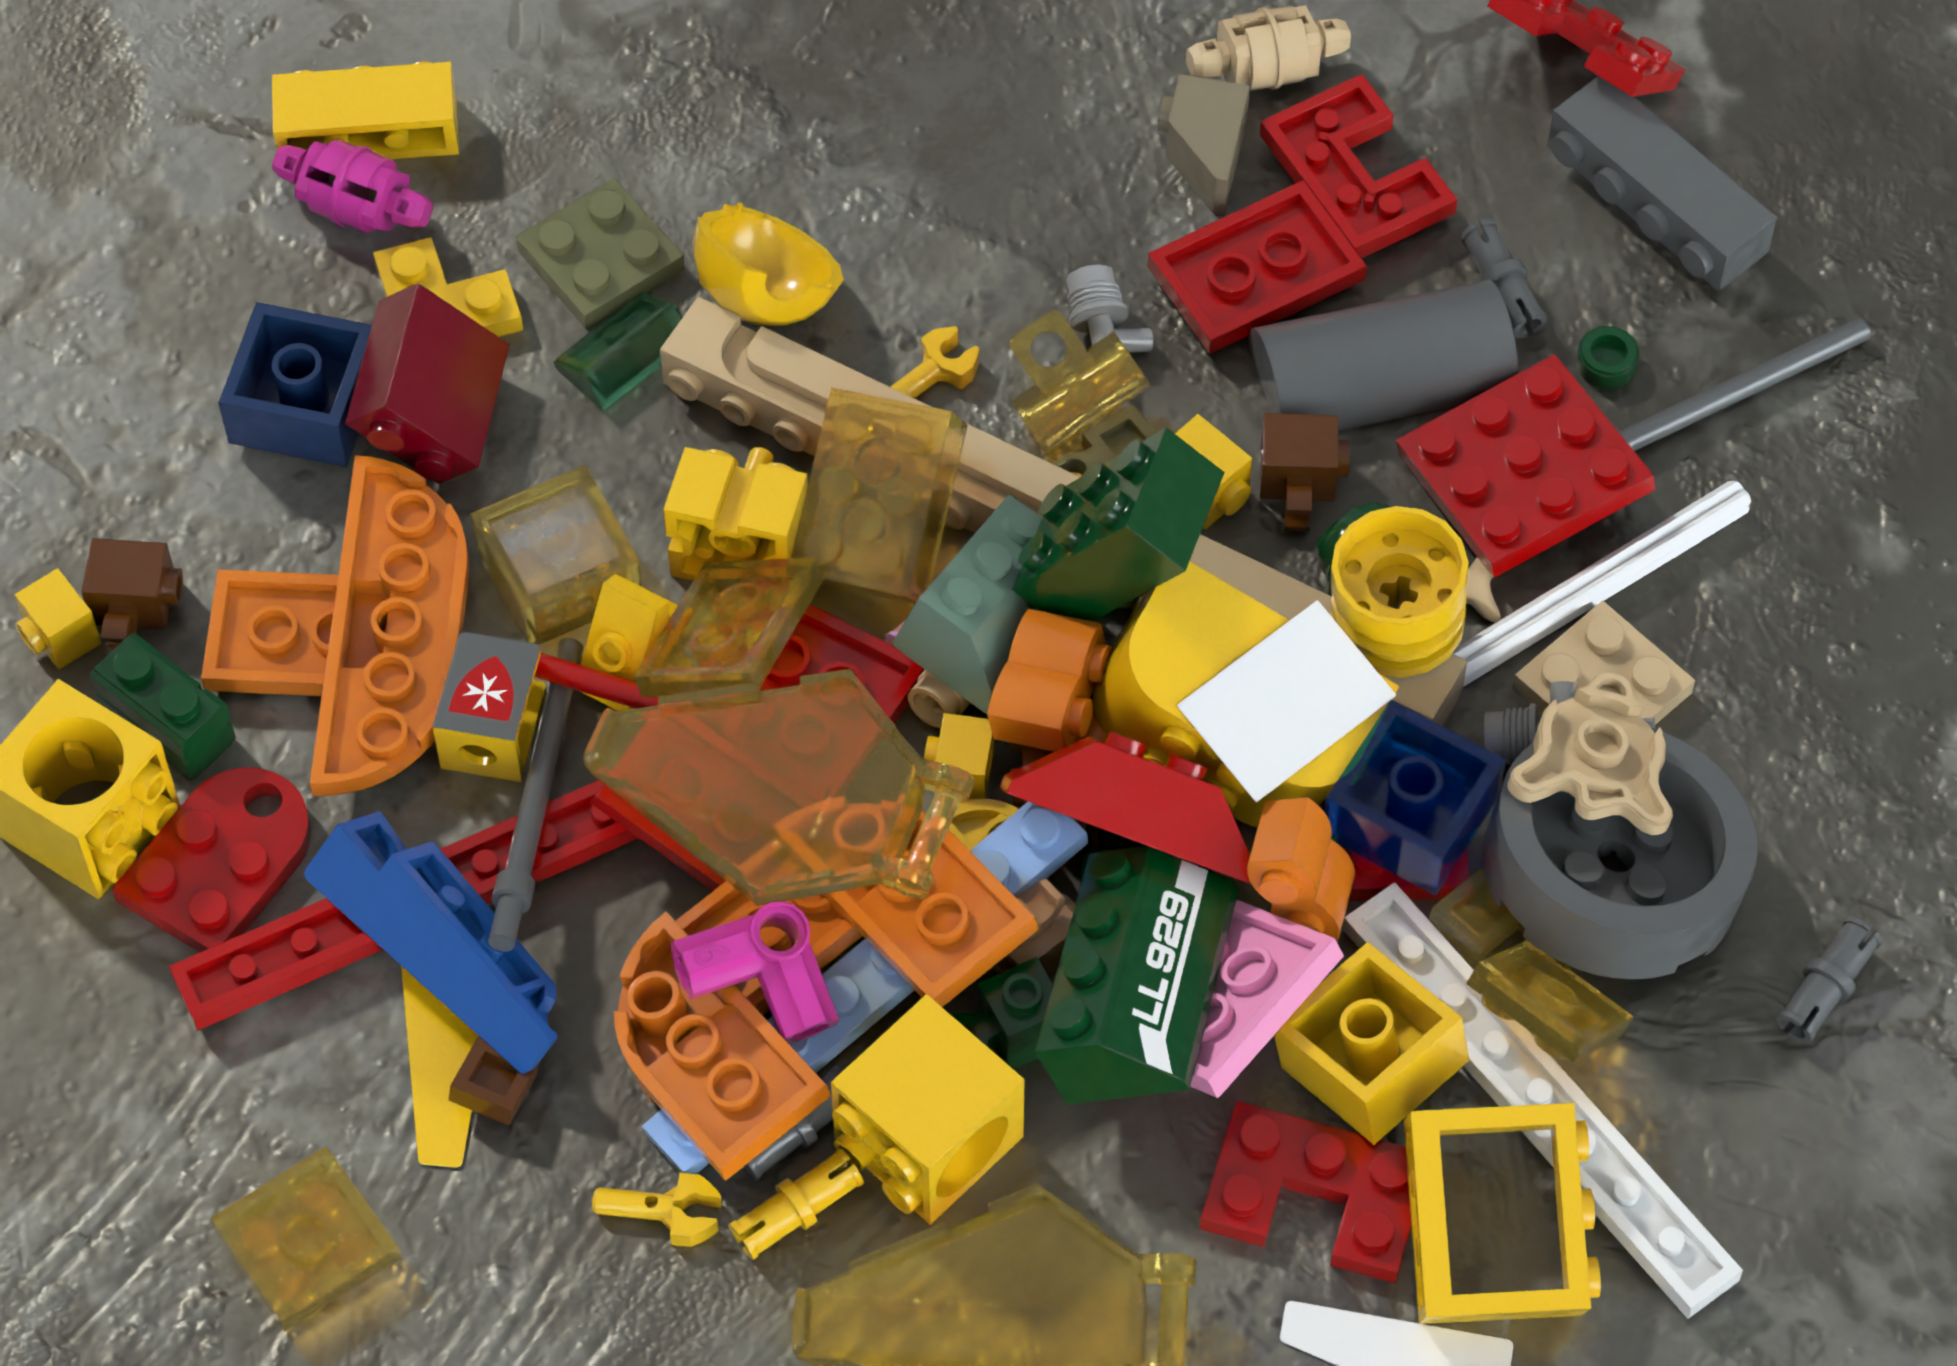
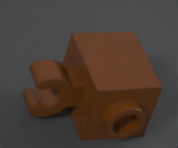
M1264 413L1260 448V499L1285 500L1284 531H1310L1312 501H1334L1337 477L1348 478L1350 441L1338 440V415Z
M92 538L81 593L84 602L92 611L96 625H102L101 640L102 642H108L107 656L129 635L137 634V628L166 629L170 606L180 605L183 592V573L181 568H174L167 543Z

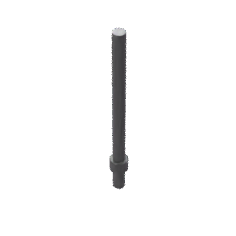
M1862 318L1852 320L1618 432L1630 447L1636 451L1869 340L1871 337L1870 329Z
M564 638L558 643L555 657L580 664L583 645L576 639ZM549 682L506 868L498 873L491 898L496 910L488 943L490 947L501 952L511 951L514 948L522 913L527 912L531 906L535 889V880L531 876L574 691V689Z

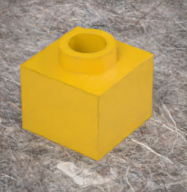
M58 568L14 594L22 619L15 623L21 638L34 655L44 651L58 670L102 644L92 611Z
M943 713L940 736H928L923 763V774L934 775V800L958 803L970 799L987 798L995 752V739L993 738L988 719Z

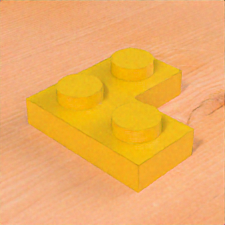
M432 237L373 252L375 266L385 297L419 283L498 337L523 331L522 317L506 269L447 284Z

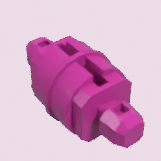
M334 140L329 144L314 141L308 150L286 145L280 146L276 151L272 169L279 177L296 184L294 188L295 198L307 202L308 209L312 213L331 220L339 227L348 226L363 233H370L375 229L390 232L396 223L420 228L425 227L429 222L433 211V203L427 196L409 189L410 175L398 171L397 165L392 159L374 153L369 147H357L342 140ZM330 174L336 176L333 184L328 182ZM371 189L377 191L375 199L369 197Z

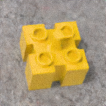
M685 447L663 509L666 536L672 537L668 547L670 575L718 587L721 579L741 583L743 592L755 594L763 581H766L794 595L811 543L810 514L805 513L809 502L807 473L795 471L785 464L772 463L773 454L761 447H755L750 450L744 468L738 467L739 464L736 458L725 451L717 449L702 451Z

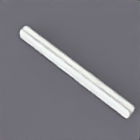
M1738 481L1726 482L1457 646L1452 654L1467 660L1463 687L1595 607L1602 600L1608 599L1748 513L1751 503L1749 493L1743 489Z

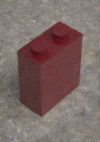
M419 283L378 301L345 424L365 436L376 448L388 451L413 467L416 473L437 484L474 470L480 464L510 344Z

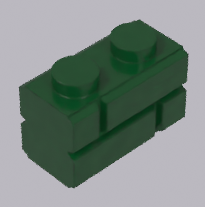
M136 633L125 638L93 668L89 675L93 689L97 692L96 698L98 703L161 741L167 762L190 780L197 778L232 745L236 738L233 725L229 721L231 717L227 704L208 689L202 690L201 684Z

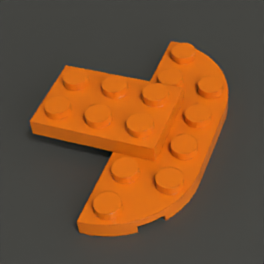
M355 455L338 575L217 570L201 674L203 688L212 692L322 696L310 777V787L313 796L347 794L380 784L409 767L435 740L432 726L458 636L463 632L469 583V557L462 524L450 503L446 504L435 491L427 486L426 479L415 471L388 460Z

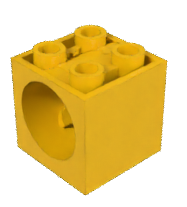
M60 679L51 686L0 744V838L98 900L113 883L116 884L137 859L138 853L153 836L159 833L180 805L161 741ZM89 781H109L114 783L108 791L92 801L77 805L54 803L62 793L78 784Z
M927 994L831 1082L834 1146L836 1150L841 1148L850 1157V1161L847 1163L850 1166L855 1164L859 1171L866 1167L883 1183L882 1189L887 1198L900 1211L910 1214L914 1210L929 1225L941 1216L1024 1137V1078Z

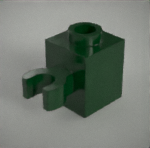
M1036 956L977 983V1015L957 1013L951 1016L989 1049L994 1047L998 1056L1012 1069H1015L1038 1058L1035 1049L1053 983Z

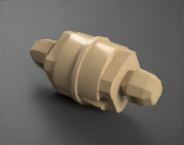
M1306 5L1299 7L1284 6L1272 9L1261 7L1255 12L1233 15L1230 19L1218 21L1217 41L1214 38L1189 47L1186 51V65L1192 76L1212 78L1223 75L1226 82L1250 85V91L1264 88L1276 90L1282 85L1303 82L1306 78L1319 76L1320 57L1326 58L1337 55L1349 49L1351 33L1346 22L1340 19H1326L1314 22Z

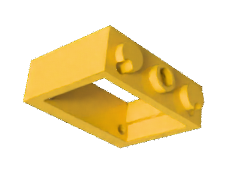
M1574 1103L1410 1111L1404 1120L1419 1324L1582 1316L1591 1309L1590 1298L1600 1297L1601 1278L1597 1257H1587L1585 1230L1594 1229L1595 1206L1592 1189H1581L1579 1162H1585L1589 1159V1135L1586 1121H1576ZM1551 1130L1564 1289L1452 1295L1440 1135Z

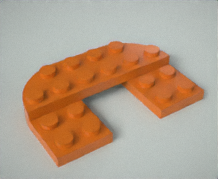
M841 799L800 811L769 830L774 841L773 845L676 921L667 912H664L641 935L628 955L619 976L623 986L618 1011H614V1025L623 1056L639 1087L651 1104L655 1102L725 1181L829 1099L831 1094L824 1081L763 1017L770 1009L758 977L690 1000L687 992L681 987L676 974L670 948L671 943L675 940L756 914L761 907L770 902L783 901L791 903L802 910L808 919L810 927L809 943L820 970L863 936L921 998L927 994L941 1007L945 1006L1036 933L1039 928L1035 917L951 831L927 813L914 807L883 799L882 807H849L847 800ZM765 927L759 930L761 940L771 950L780 952L791 948L789 937L780 928Z

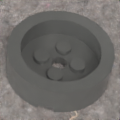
M1663 731L1666 750L1665 762L1659 774V786L1673 811V818L1666 832L1660 835H1649L1640 831L1628 819L1620 815H1612L1596 820L1583 819L1576 813L1575 797L1564 791H1559L1549 797L1531 803L1516 799L1509 792L1507 783L1513 769L1534 755L1533 743L1520 753L1509 768L1487 824L1482 847L1483 870L1487 885L1498 908L1503 905L1507 907L1510 913L1525 928L1523 937L1532 945L1550 957L1578 970L1610 978L1648 979L1675 973L1678 965L1695 959L1701 954L1706 957L1723 940L1729 930L1754 874L1758 857L1757 831L1752 813L1740 790L1731 778L1708 756L1685 741ZM1611 851H1616V858L1626 865L1628 871H1611L1602 865L1598 857L1608 856Z

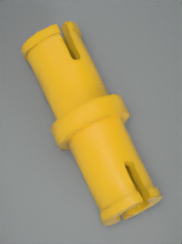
M837 1149L833 1155L792 1182L789 1178H786L775 1186L777 1191L775 1195L737 1221L734 1220L728 1224L738 1244L743 1241L745 1246L742 1250L751 1260L756 1259L761 1252L799 1226L806 1230L817 1223L816 1214L854 1188L864 1184V1180L855 1164L849 1167L847 1162L850 1161V1157L843 1149Z

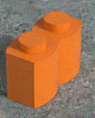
M1028 609L1025 612L1016 630L1008 662L997 679L988 707L987 716L994 739L1056 752L1073 744L1077 736L1084 737L1087 734L1093 715V702L1090 697L1095 689L1096 682L1102 683L1106 664L1113 651L1112 646L1106 645L1101 623Z
M1308 797L1265 800L1247 865V874L1252 886L1264 899L1272 904V914L1331 936L1338 942L1355 877V868L1350 856L1339 844L1331 839L1332 826L1329 818L1320 806Z

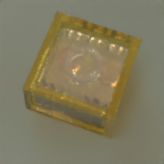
M586 464L470 513L477 554L525 642L540 645L591 623L602 584L614 574L642 587L639 558Z

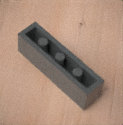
M1597 76L1553 110L1547 146L1552 150L1557 160L1564 166L1573 167L1594 185L1597 193L1606 202L1620 207L1637 222L1641 231L1648 238L1659 241L1681 260L1683 266L1693 276L1703 278L1719 292L1769 253L1777 216L1635 97H1631Z

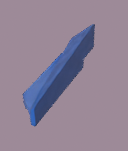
M380 811L339 823L306 867L304 871L306 880L517 1071L524 1074L533 1070L557 1040V1032L548 1026V1013L556 1002V984L517 939L511 951L501 952L490 947L488 940L495 913L433 841L406 849Z

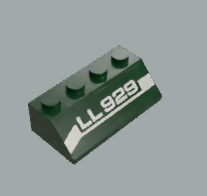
M1147 845L1089 854L1035 1049L1036 1055L1067 1105L1190 1090L1239 891L1233 880Z

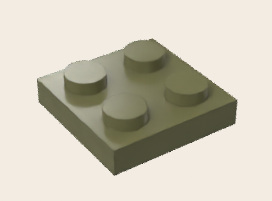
M615 177L515 236L518 252L585 329L590 328L685 269L684 255Z

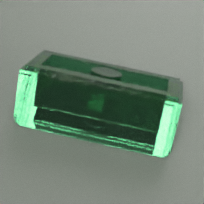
M641 292L558 356L553 363L556 369L592 402L604 409L608 408L661 367L660 348L683 317L676 304Z

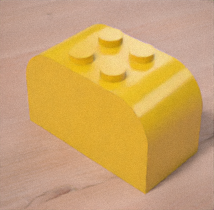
M1189 561L1185 572L1156 586L1138 599L1112 646L1113 651L1106 664L1102 683L1096 682L1093 691L1095 714L1101 728L1107 735L1111 731L1146 744L1147 746L1142 757L1166 766L1170 755L1173 754L1207 767L1208 770L1204 780L1221 788L1234 818L1253 827H1258L1265 800L1308 797L1319 806L1359 764L1392 699L1256 803L1176 705L1290 620ZM1379 674L1396 693L1399 685Z

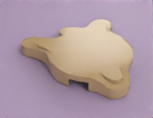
M1600 673L1593 678L1589 685L1577 689L1574 698L1562 701L1557 704L1556 699L1553 700L1544 710L1533 740L1534 755L1513 769L1507 783L1509 792L1516 799L1527 803L1539 801L1559 791L1568 792L1575 797L1576 813L1583 819L1596 820L1612 815H1620L1628 819L1640 831L1649 835H1660L1666 832L1673 818L1672 808L1659 786V774L1665 762L1666 750L1662 730L1659 727L1657 732L1654 733L1650 725L1640 716L1644 708L1643 705L1635 698L1631 683L1617 673Z

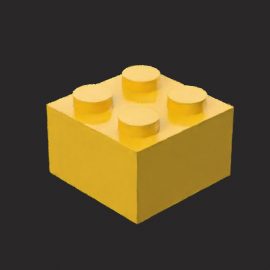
M1369 942L1365 943L1326 977L1274 1035L1281 1068L1373 1145L1381 1140L1408 1116L1410 1111L1417 1108L1469 1061L1462 1017Z

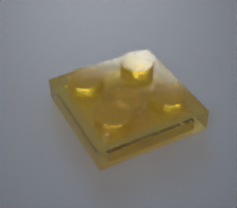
M1528 940L1479 962L1466 983L1482 995L1481 1002L1489 1011L1503 1019L1517 1021L1535 1035L1534 1041L1543 1051L1558 1059H1568L1572 1063L1619 1039L1634 1017L1559 961L1532 945Z
M327 1146L210 1218L214 1230L284 1332L401 1258L398 1246Z

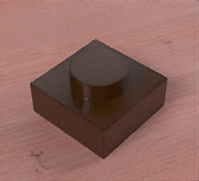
M478 1036L450 1085L448 1100L510 1126L537 1077L539 1063L530 1072L522 1074Z

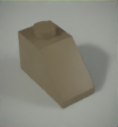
M1179 74L1174 97L1163 96L1158 119V131L1167 132L1166 157L1211 212L1225 216L1247 124L1250 85Z

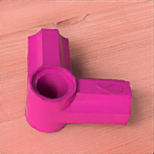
M783 901L770 902L761 907L756 914L675 940L671 943L670 948L673 955L674 968L681 987L687 992L690 1000L758 977L777 1030L787 1042H798L813 1037L828 1028L836 1026L839 1022L835 1007L809 943V921L803 911L791 903ZM765 927L780 928L789 937L791 948L780 952L771 950L761 940L759 930Z

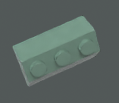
M1010 494L918 598L891 644L985 714L988 712L997 679L1008 662L1011 645L1023 615L1028 609L1039 611L1012 591L1022 568V565L1018 562L1019 555L1026 543L1036 534L1042 517Z

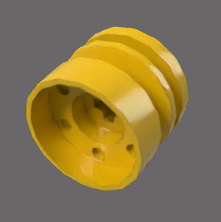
M1393 506L1370 511L1347 527L1335 544L1331 566V616L1382 676L1405 678L1428 673L1448 660L1461 642L1466 618V589L1469 565L1462 539L1445 520L1423 509Z

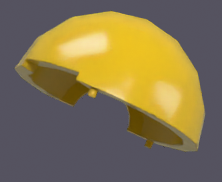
M738 202L736 206L724 204L721 210L705 212L701 218L698 216L692 243L699 282L716 304L739 315L741 321L749 325L785 326L805 320L822 309L844 281L839 263L825 247L802 230L777 217L743 207L741 202Z

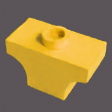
M614 574L602 584L580 665L649 686L655 676L673 660L687 609ZM584 693L626 716H629L636 710L629 706Z

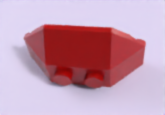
M1109 731L1106 742L1086 737L1014 770L1003 777L1000 788L1007 794L1251 884L1247 874L1250 853L1221 788L1204 780L1208 770L1205 766L1173 754L1170 755L1166 766L1142 757L1147 746L1146 744Z

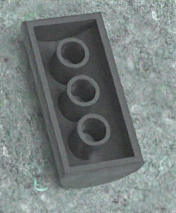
M1490 279L1255 327L1250 330L1248 345L1270 412L1338 415V431L1456 407L1519 373L1517 349L1509 313L1498 287Z

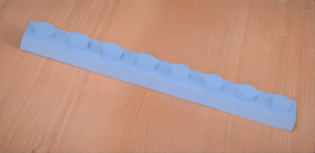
M1027 802L972 848L970 852L1017 898L1039 880L1048 878L1088 844L1087 832L1073 818ZM866 939L861 941L822 974L839 1018L837 1025L813 1037L798 1042H787L815 1073L821 1070L914 991ZM771 1017L767 1021L778 1032L774 1019ZM662 1110L642 1125L645 1135L680 1173L697 1174L709 1164Z

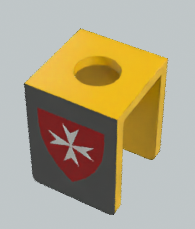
M469 632L459 634L432 726L441 769L522 783L547 693L546 684L543 681L534 680L541 656L538 644Z

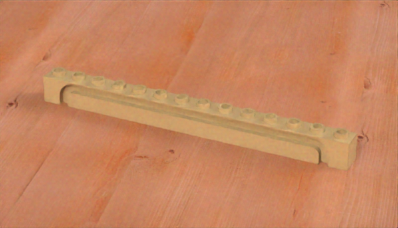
M699 296L660 348L663 384L667 385L679 397L689 401L697 399L721 411L727 419L737 425H751L773 436L777 442L789 450L796 452L803 450L826 461L833 470L843 476H857L880 487L887 496L897 502H911L934 513L941 522L954 529L965 528L976 533L1009 494L1042 517L1039 514V508L1047 494L1058 484L1066 486L1080 478L763 326L760 327L758 332H755L741 325L739 315ZM1200 534L1190 559L1194 564L1288 620L1293 619L1317 600L1331 615L1332 596ZM1141 596L1131 600L1130 602L1120 606L1119 608L1129 607L1133 609ZM1452 654L1448 660L1428 673L1405 678L1384 676L1399 685L1395 693L1396 696L1392 699L1378 727L1406 735L1431 746L1462 694L1467 660Z

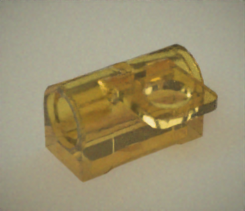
M1057 310L1047 312L1015 334L1009 341L1011 350L1035 384L1011 400V403L1047 457L1150 387L1149 381L1114 331L1088 349L1089 352H1087L1068 322ZM1044 332L1059 334L1066 343L1064 359L1053 367L1038 365L1031 356L1033 340Z

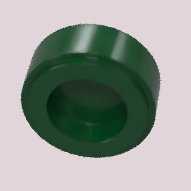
M1612 326L1594 328L1587 332L1579 343L1576 357L1577 370L1586 382L1595 387L1603 389L1619 388L1631 381L1636 373L1640 355L1639 346L1628 332Z

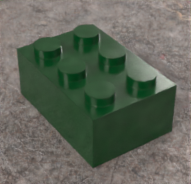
M1167 427L1142 442L1139 439L1132 441L1124 448L1120 455L1104 464L1101 462L1094 463L1086 470L1082 477L1066 486L1058 484L1047 494L1039 508V514L1043 518L1038 530L1026 543L1019 555L1018 562L1022 565V568L1012 591L1039 611L1094 621L1154 589L1156 586L1180 575L1187 569L1225 472Z

